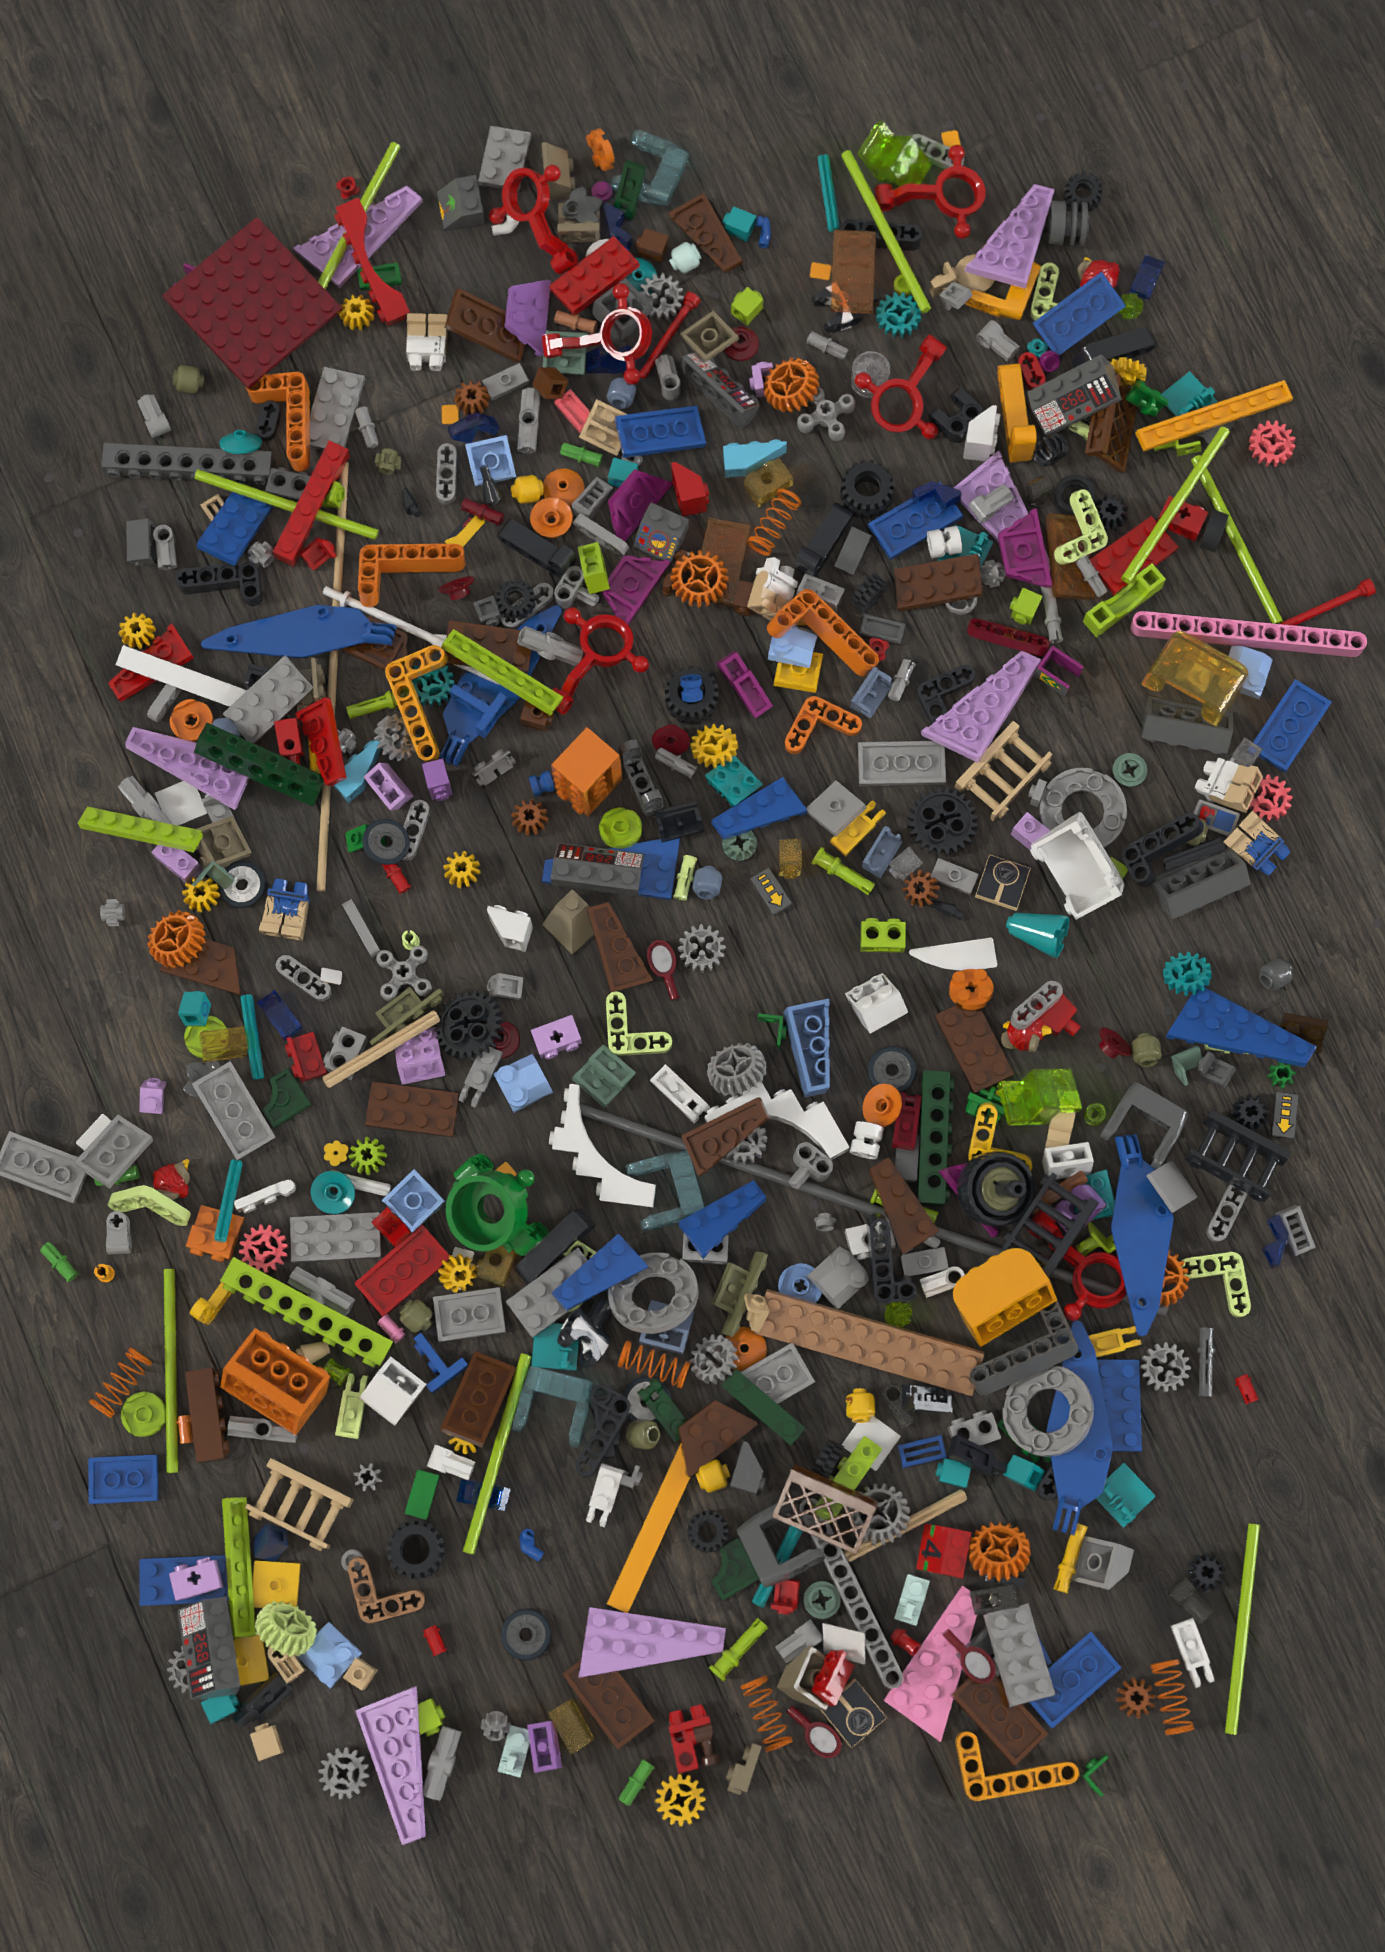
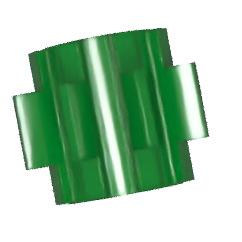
M1278 1062L1277 1066L1271 1065L1269 1067L1271 1073L1266 1077L1272 1080V1087L1279 1085L1281 1089H1284L1285 1084L1291 1085L1293 1083L1291 1077L1296 1072L1291 1071V1064L1284 1065V1063ZM1282 1071L1285 1073L1286 1077H1282L1280 1079L1277 1076V1073H1280Z

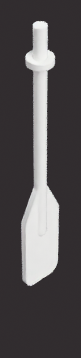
M327 586L323 590L324 595L340 601L341 607L349 605L388 624H394L397 628L422 638L432 645L441 647L447 635L431 634L374 607H365L360 601L352 598L349 591L343 594ZM456 665L495 684H499L473 667Z

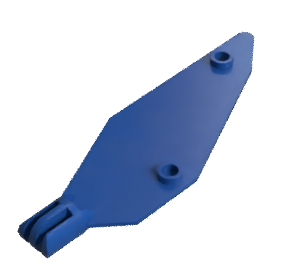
M315 605L229 627L204 639L201 642V646L204 649L305 658L361 643L392 646L397 626L394 624L370 622L357 608Z
M555 605L529 618L516 630H521L524 626H527L537 631L544 629L542 633L545 634L546 632L552 633L562 613V609L560 606ZM534 650L531 651L528 671L530 677L541 656ZM469 671L460 678L457 684L460 688L464 686L469 689L474 697L484 698L490 705L499 693L505 695L509 705L502 715L520 699V696L502 685L495 684ZM451 697L443 712L449 737L438 759H443L444 761L446 759V763H453L454 766L458 767L468 745L479 736L475 726L482 717Z
M1132 1134L1131 1136L1115 1137L1121 1167L1110 1228L1136 1332L1140 1336H1145L1160 1305L1174 1217L1147 1178V1175L1155 1169L1143 1160L1137 1134Z
M1080 1321L1073 1322L1071 1331L1078 1344V1351L1081 1356L1080 1358L1073 1356L1064 1360L1062 1367L1075 1373L1088 1387L1094 1405L1093 1421L1088 1434L1077 1447L1065 1454L1051 1457L1059 1502L1052 1530L1057 1531L1062 1510H1065L1061 1532L1066 1533L1071 1512H1073L1074 1517L1070 1530V1535L1075 1536L1081 1508L1103 1493L1113 1452L1096 1352ZM1057 1390L1049 1417L1047 1433L1060 1430L1069 1418L1070 1405L1067 1397Z

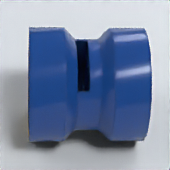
M697 674L682 676L680 678L681 686L683 687L681 692L682 700L685 702L702 700L703 691L700 689L702 677Z
M549 770L542 772L539 777L536 775L528 777L534 797L540 796L546 791L548 793L555 791Z

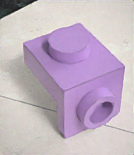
M759 362L752 366L753 377L749 378L751 391L755 390L756 398L765 396L762 377L770 375L769 369L773 370L772 363Z
M149 1078L143 1082L140 1087V1112L162 1114L164 1089L166 1088L165 1081H160L158 1078Z

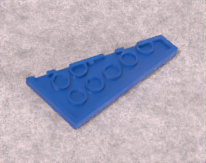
M680 838L666 842L658 839L636 843L624 849L609 848L612 850L643 853L644 861L639 896L671 900ZM554 859L545 860L542 883L552 884L551 873Z
M1205 987L1203 992L1198 989L1196 990V995L1192 994L1166 1035L1167 1039L1174 1040V1038L1186 1040V1043L1194 1044L1196 1042L1219 1050L1238 1054H1253L1257 1058L1277 1059L1278 1062L1306 1067L1316 1049V1046Z

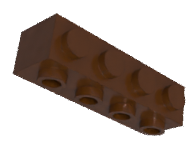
M212 1367L185 1372L196 1462L201 1464L227 1459V1454L230 1453L229 1441L225 1440L224 1431H227V1423L225 1417H222L221 1408H224V1400L218 1391V1386H221L220 1373L216 1372V1369Z

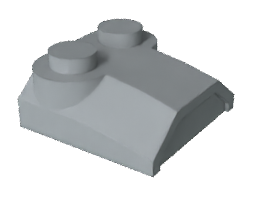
M840 1246L806 1276L833 1304L835 1309H839L869 1281L866 1270L849 1251Z

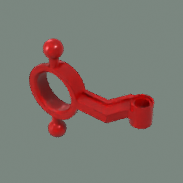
M953 145L948 151V156L953 161V166L946 168L940 173L935 185L905 184L893 190L892 185L880 184L874 188V194L882 212L890 211L894 206H900L912 199L935 200L936 205L945 215L957 218L958 224L954 228V233L958 238L965 239L971 233V228L966 223V217L976 212L983 204L985 186L976 172L962 166L961 160L965 155L964 148L960 145ZM951 178H958L967 182L975 194L974 204L967 208L952 206L943 195V182Z
M553 164L545 168L544 175L529 168H517L507 176L502 190L504 206L493 208L489 212V219L493 224H501L508 213L516 221H529L539 247L553 256L550 261L553 270L558 274H563L578 263V256L566 243L552 235L544 216L550 200V189L547 182L557 181L560 178L561 171L558 166ZM528 176L536 185L537 201L533 209L525 214L518 205L517 190L522 179Z
M618 283L613 288V295L618 300L619 307L606 316L601 325L600 333L561 338L559 333L542 335L544 358L560 357L563 355L562 349H581L602 344L613 357L626 361L627 370L624 372V380L626 383L634 385L640 380V373L635 368L634 360L640 358L650 346L652 339L651 324L643 312L627 307L626 298L629 296V288L624 283ZM630 315L639 325L640 336L632 350L622 353L612 344L611 328L619 317Z
M931 334L920 345L919 350L923 353L907 381L891 379L878 387L871 382V377L866 372H861L855 377V385L859 389H868L873 393L871 400L873 418L879 426L887 431L899 433L917 426L922 430V435L926 439L931 440L938 435V427L934 423H926L920 419L923 412V400L919 390L916 388V385L932 362H937L947 346ZM889 388L904 390L912 400L913 411L908 421L904 424H890L880 414V397Z
M570 607L565 610L564 620L568 624H577L582 628L580 632V645L585 657L568 675L562 689L560 690L557 687L553 689L554 692L563 696L561 703L555 710L561 715L567 713L574 702L571 697L580 680L594 665L612 667L624 660H628L632 663L634 671L638 673L647 671L649 668L647 658L635 656L630 652L633 645V634L625 621L613 615H598L586 621L581 617L580 611L577 608ZM611 628L622 636L625 646L616 655L603 656L590 648L587 638L595 629Z
M1039 1210L1031 1219L1057 1238H1064L1059 1228L1055 1225L1056 1220L1043 1211ZM1027 1228L1034 1237L1041 1239L1040 1236ZM1047 1242L1050 1249L1055 1252L1053 1245ZM1070 1246L1063 1259L1075 1268L1072 1285L1078 1300L1065 1306L1063 1310L1065 1318L1069 1321L1078 1320L1082 1313L1081 1309L1085 1304L1094 1308H1109L1121 1302L1127 1292L1118 1256L1115 1257L1108 1253L1099 1252L1085 1257ZM1105 1263L1112 1266L1118 1272L1121 1285L1117 1291L1110 1295L1098 1296L1092 1294L1084 1287L1081 1280L1082 1272L1091 1264Z

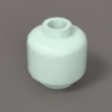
M684 242L671 250L672 259L669 261L675 271L679 269L681 273L685 274L699 266L701 255L694 243L690 245V243Z

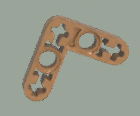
M356 1556L349 1562L348 1573L359 1616L364 1622L373 1623L417 1611L423 1607L425 1596L419 1589H410L378 1598L367 1559L362 1556ZM356 1561H359L360 1565L364 1564L365 1566L361 1571L362 1576L368 1575V1578L355 1582V1578H359V1574L352 1567L355 1566ZM362 1583L368 1584L371 1588V1592L367 1596L360 1595L358 1592V1586ZM411 1594L421 1598L417 1606L410 1602L405 1605L407 1609H403V1602L400 1597L404 1596V1601L411 1599ZM396 1600L399 1604L398 1610L395 1612L388 1611L386 1609V1602ZM382 1602V1611L385 1615H380L381 1611L375 1612L372 1618L368 1614H364L367 1606H370L371 1609L379 1608L378 1603Z

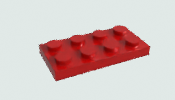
M613 236L550 284L549 288L575 316L640 267L634 256Z
M1152 516L1090 559L1096 571H1099L1098 576L1113 596L1128 585L1121 577L1156 526L1157 521ZM1165 531L1137 574L1152 563L1154 566L1158 565L1178 550L1177 544Z
M422 1224L354 1284L382 1316H385L434 1275L438 1269L444 1266L442 1261L448 1262L449 1254Z

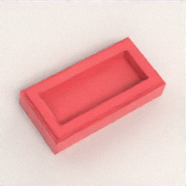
M570 389L564 393L562 399L555 400L554 404L576 430L581 433L590 411Z

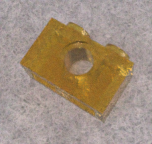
M780 458L775 461H768L763 465L762 469L749 473L744 480V489L757 507L776 497L778 489L787 490L793 486V476ZM769 478L773 482H771L770 484H765L762 482V480Z
M801 839L779 840V876H784L785 879H795L797 876H801Z
M503 1246L486 1251L484 1259H479L475 1269V1272H478L477 1277L503 1288L517 1253L514 1250L508 1253ZM494 1255L502 1257V1262L498 1266H493L490 1263Z

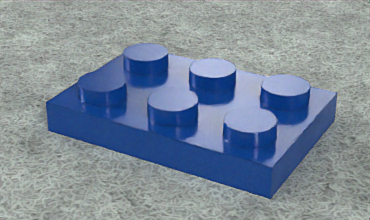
M158 1455L88 1458L89 1504L158 1501Z

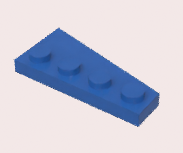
M782 777L712 819L711 824L723 840L750 832V830L758 827L763 828L777 821L782 822L796 815L807 814V809Z
M617 1234L558 1286L551 1295L567 1311L592 1298L594 1295L608 1290L619 1282L631 1278V1276L648 1269L649 1266Z

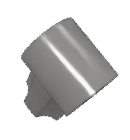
M990 320L976 335L977 341L983 347L993 349L1006 361L1011 360L1020 347L1006 336L1002 327L993 320Z
M662 355L655 359L662 387V395L667 400H675L680 395V379L676 372L673 356ZM669 385L675 386L674 388H667Z
M154 394L142 396L137 402L146 420L144 422L152 439L172 431L164 413L160 410Z
M1003 484L985 496L980 495L969 503L968 507L978 521L984 523L991 519L996 511L1012 502L1014 498L1010 489Z
M159 525L153 533L156 542L158 569L165 571L177 568L176 538L169 526ZM163 534H169L167 540H160Z
M811 1619L776 1646V1649L786 1663L796 1658L808 1646L813 1647L823 1640V1636Z

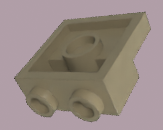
M233 816L197 828L203 834L196 848L201 856L199 861L203 869L212 861L223 868H227L231 863L249 857L252 853Z
M752 1742L751 1746L746 1745L742 1760L746 1761L745 1764L736 1761L735 1766L730 1765L726 1780L730 1781L728 1791L741 1795L742 1791L747 1792L762 1747L760 1744Z

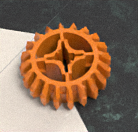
M799 357L796 360L790 358L788 362L783 360L781 365L775 363L776 368L774 370L769 369L770 375L765 376L766 382L763 383L764 395L774 409H780L783 413L788 410L792 413L795 408L800 411L801 406L807 407L808 401H814L812 395L818 394L817 388L820 387L818 382L819 376L815 372V368L808 361H803Z
M699 550L698 555H694L691 551L690 558L683 555V562L677 560V567L672 569L674 574L671 576V581L674 582L672 589L677 590L675 592L676 597L682 596L681 601L683 603L689 600V606L691 607L696 602L697 607L700 608L701 603L705 602V605L708 607L710 606L709 600L716 603V596L723 597L722 591L727 590L725 583L728 582V576H726L727 569L723 568L724 562H717V555L710 558L709 551L704 556L702 551ZM689 570L691 577L687 583L683 584V575ZM716 574V584L710 588L708 581L712 578V575ZM694 590H701L702 592H701V593H698V592H693V591H694Z
M178 910L176 914L170 911L168 917L162 915V920L160 922L156 921L157 926L150 928L152 934L148 935L150 941L147 943L150 949L149 952L158 963L166 967L170 966L175 969L177 965L183 967L185 962L191 964V958H198L196 953L203 951L200 945L206 943L203 938L206 935L203 930V924L196 916L186 911L183 913Z
M1170 1249L1168 1250L1166 1267L1170 1271L1165 1268L1162 1289L1165 1285L1175 1284L1171 1291L1161 1292L1160 1305L1162 1303L1164 1307H1168L1170 1303L1176 1304L1177 1298L1181 1299L1184 1296L1183 1292H1186L1188 1289L1186 1283L1189 1282V1277L1185 1276L1188 1273V1269L1182 1268L1184 1261H1177L1178 1254L1172 1257Z
M1001 1521L998 1526H994L991 1522L989 1528L982 1525L981 1531H975L974 1537H971L968 1549L970 1554L969 1560L973 1563L974 1570H979L981 1576L987 1574L989 1580L992 1577H996L998 1582L1001 1577H1005L1008 1581L1010 1575L1017 1578L1018 1571L1024 1572L1031 1556L1030 1543L1026 1539L1024 1532L1020 1533L1018 1527L1011 1529L1010 1523L1003 1526ZM988 1544L989 1548L986 1549V1552L982 1553V1549ZM1014 1550H1017V1554L1011 1559L1010 1555L1013 1554Z

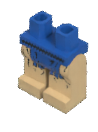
M1254 811L1239 826L1255 840L1252 841L1237 827L1224 841L1227 846L1233 849L1256 870L1260 869L1267 875H1270L1276 868L1268 859L1273 853L1284 860L1291 852L1283 843L1284 840Z
M275 879L272 889H268L262 922H260L259 931L263 935L283 936L287 939L303 941L308 905L310 903L308 885L295 882L294 892L286 891L288 882L283 879Z

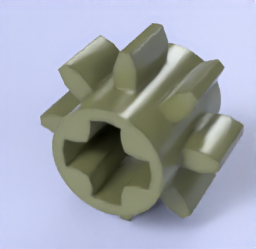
M382 449L381 454L376 453L375 463L376 467H379V472L391 475L394 474L395 469L400 470L401 457L397 456V451Z

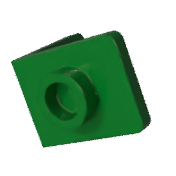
M364 824L346 832L349 853L363 848V834L369 824ZM382 837L380 842L385 847V837Z
M759 1013L758 1021L779 1023L777 1049H780L781 1039L786 1038L787 1026H782L783 1016Z
M1105 1754L1098 1760L1095 1757L1085 1765L1087 1770L1081 1774L1083 1779L1100 1797L1104 1794L1088 1776L1109 1758Z

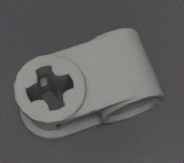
M120 1211L111 1212L106 1220L107 1254H130L132 1250L130 1219ZM118 1217L123 1220V1223H119V1227L114 1224Z

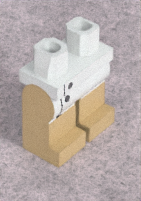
M407 313L406 353L411 370H422V362H430V370L441 371L443 363H446L448 329L444 327L447 314H428L427 322L426 314Z
M774 557L767 558L764 567L757 568V576L747 605L748 608L760 615L762 614L763 617L770 621L782 607L792 600L795 593L794 588H797L798 581L793 579L795 569L790 566H781L779 571L780 560Z
M1218 758L1217 762H1206L1203 771L1206 775H1210L1208 781L1198 779L1195 789L1197 792L1205 795L1210 802H1216L1246 813L1254 797L1253 793H1256L1263 776L1258 767L1251 765L1246 767Z

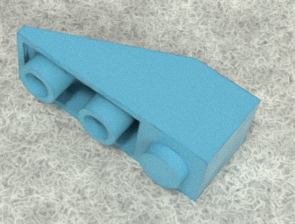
M772 440L769 443L753 441L743 445L730 443L727 446H723L725 478L747 476L786 453V441Z
M369 741L361 753L351 756L347 761L348 764L344 766L347 779L333 785L348 804L361 794L368 784L364 776L375 767L382 748H377L380 744L379 741Z

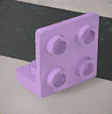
M436 1027L426 1029L395 1048L397 1068L402 1085L445 1076L439 1041L436 1039L438 1034L434 1031Z

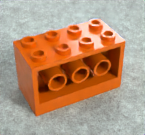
M588 727L551 764L553 781L557 790L556 794L564 801L568 799L573 804L572 808L578 814L582 815L584 813L587 817L623 780L620 755Z
M254 1328L223 1368L220 1388L296 1436L325 1397L330 1375H328L325 1369L309 1363V1360L303 1355H297L292 1352L286 1344L273 1340L267 1332Z

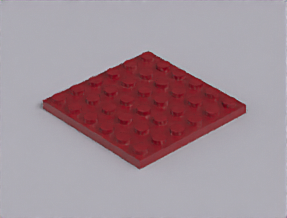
M258 217L162 295L163 299L247 389L252 387L342 311V307Z

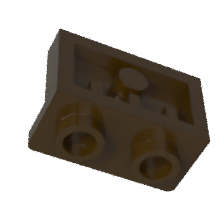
M1284 1012L1279 1027L1316 1046L1314 1053L1321 1054L1323 1040L1328 1028V1020Z

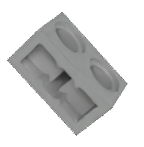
M342 1027L340 1032L336 1031L332 1040L334 1046L331 1052L328 1051L323 1061L326 1070L331 1072L338 1068L335 1067V1061L339 1058H344L348 1062L363 1053L369 1041L368 1038L345 1027ZM353 1038L355 1040L353 1046L344 1047L346 1039ZM354 1073L346 1079L352 1080Z
M684 1234L682 1260L691 1263L727 1264L729 1235H726L721 1242L723 1245L722 1251L713 1252L710 1250L709 1254L703 1259L697 1251H691L688 1248L690 1241Z
M986 1410L973 1414L974 1418L965 1421L964 1417L951 1421L952 1426L948 1427L951 1439L957 1435L958 1429L963 1428L969 1433L967 1440L980 1446L1001 1439L993 1413L987 1414ZM982 1421L990 1425V1431L987 1434L981 1433L978 1429V1425Z

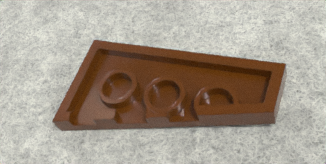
M704 193L668 213V216L724 273L743 264L742 259Z
M609 902L587 908L610 993L653 981Z
M760 1097L681 1135L698 1176L705 1174L770 1118Z
M889 1157L870 1168L869 1173L878 1197L882 1201L883 1210L890 1222L891 1231L894 1238H896L901 1256L939 1232Z

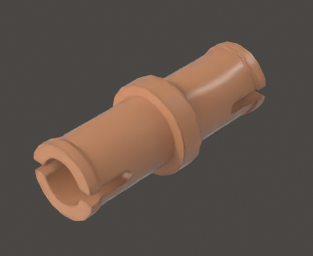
M560 310L556 312L554 323L571 327L574 331L579 329L595 334L598 327V321L582 318L579 314L574 316Z

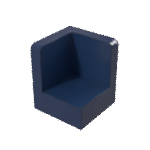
M266 1523L253 1539L255 1558L275 1562L288 1548L287 1529Z

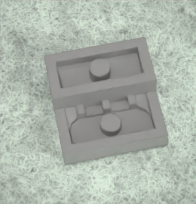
M1173 1160L1147 1175V1178L1172 1213L1198 1198Z

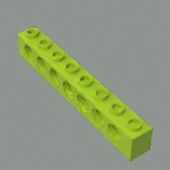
M234 1257L220 1280L224 1283L223 1288L233 1294H235L236 1290L243 1293L244 1300L255 1304L256 1301L264 1305L263 1310L273 1315L276 1312L284 1315L282 1320L292 1325H295L296 1322L303 1325V1331L312 1336H315L316 1333L324 1336L322 1341L333 1347L336 1343L343 1346L344 1349L342 1351L352 1357H355L356 1354L364 1358L362 1362L373 1368L376 1364L381 1366L393 1344V1341ZM249 1276L252 1278V1285L249 1288H242L240 1286L242 1277ZM266 1286L272 1289V1296L268 1299L261 1298L260 1290ZM284 1297L292 1299V1306L287 1310L280 1307V1300ZM310 1308L312 1310V1317L309 1320H302L299 1316L301 1309ZM324 1318H329L332 1321V1327L328 1331H323L319 1327L320 1321ZM341 1330H351L352 1338L349 1341H342L339 1338ZM364 1339L372 1342V1348L368 1352H363L359 1348V1343Z

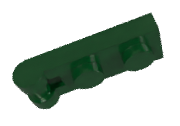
M628 159L625 161L613 207V214L617 216L621 214L631 221L634 219L646 166Z
M654 1378L649 1382L650 1385L648 1387L640 1389L637 1394L671 1440L677 1442L680 1439L678 1427L687 1420L669 1398L660 1383ZM656 1392L658 1397L652 1401L650 1396Z

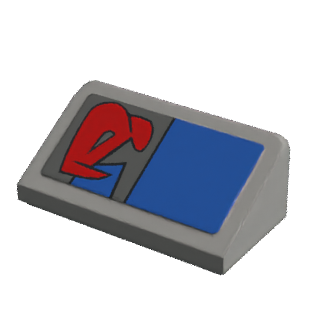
M1201 799L1198 800L1194 810V814L1198 818L1206 821V826L1209 827V830L1228 837L1234 831L1240 816L1237 812Z

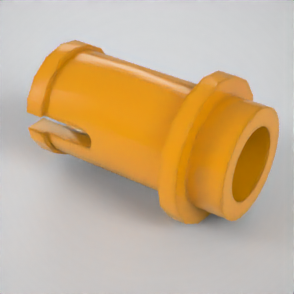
M99 1264V1268L95 1267L94 1274L101 1282L107 1283L114 1278L115 1271L110 1265Z

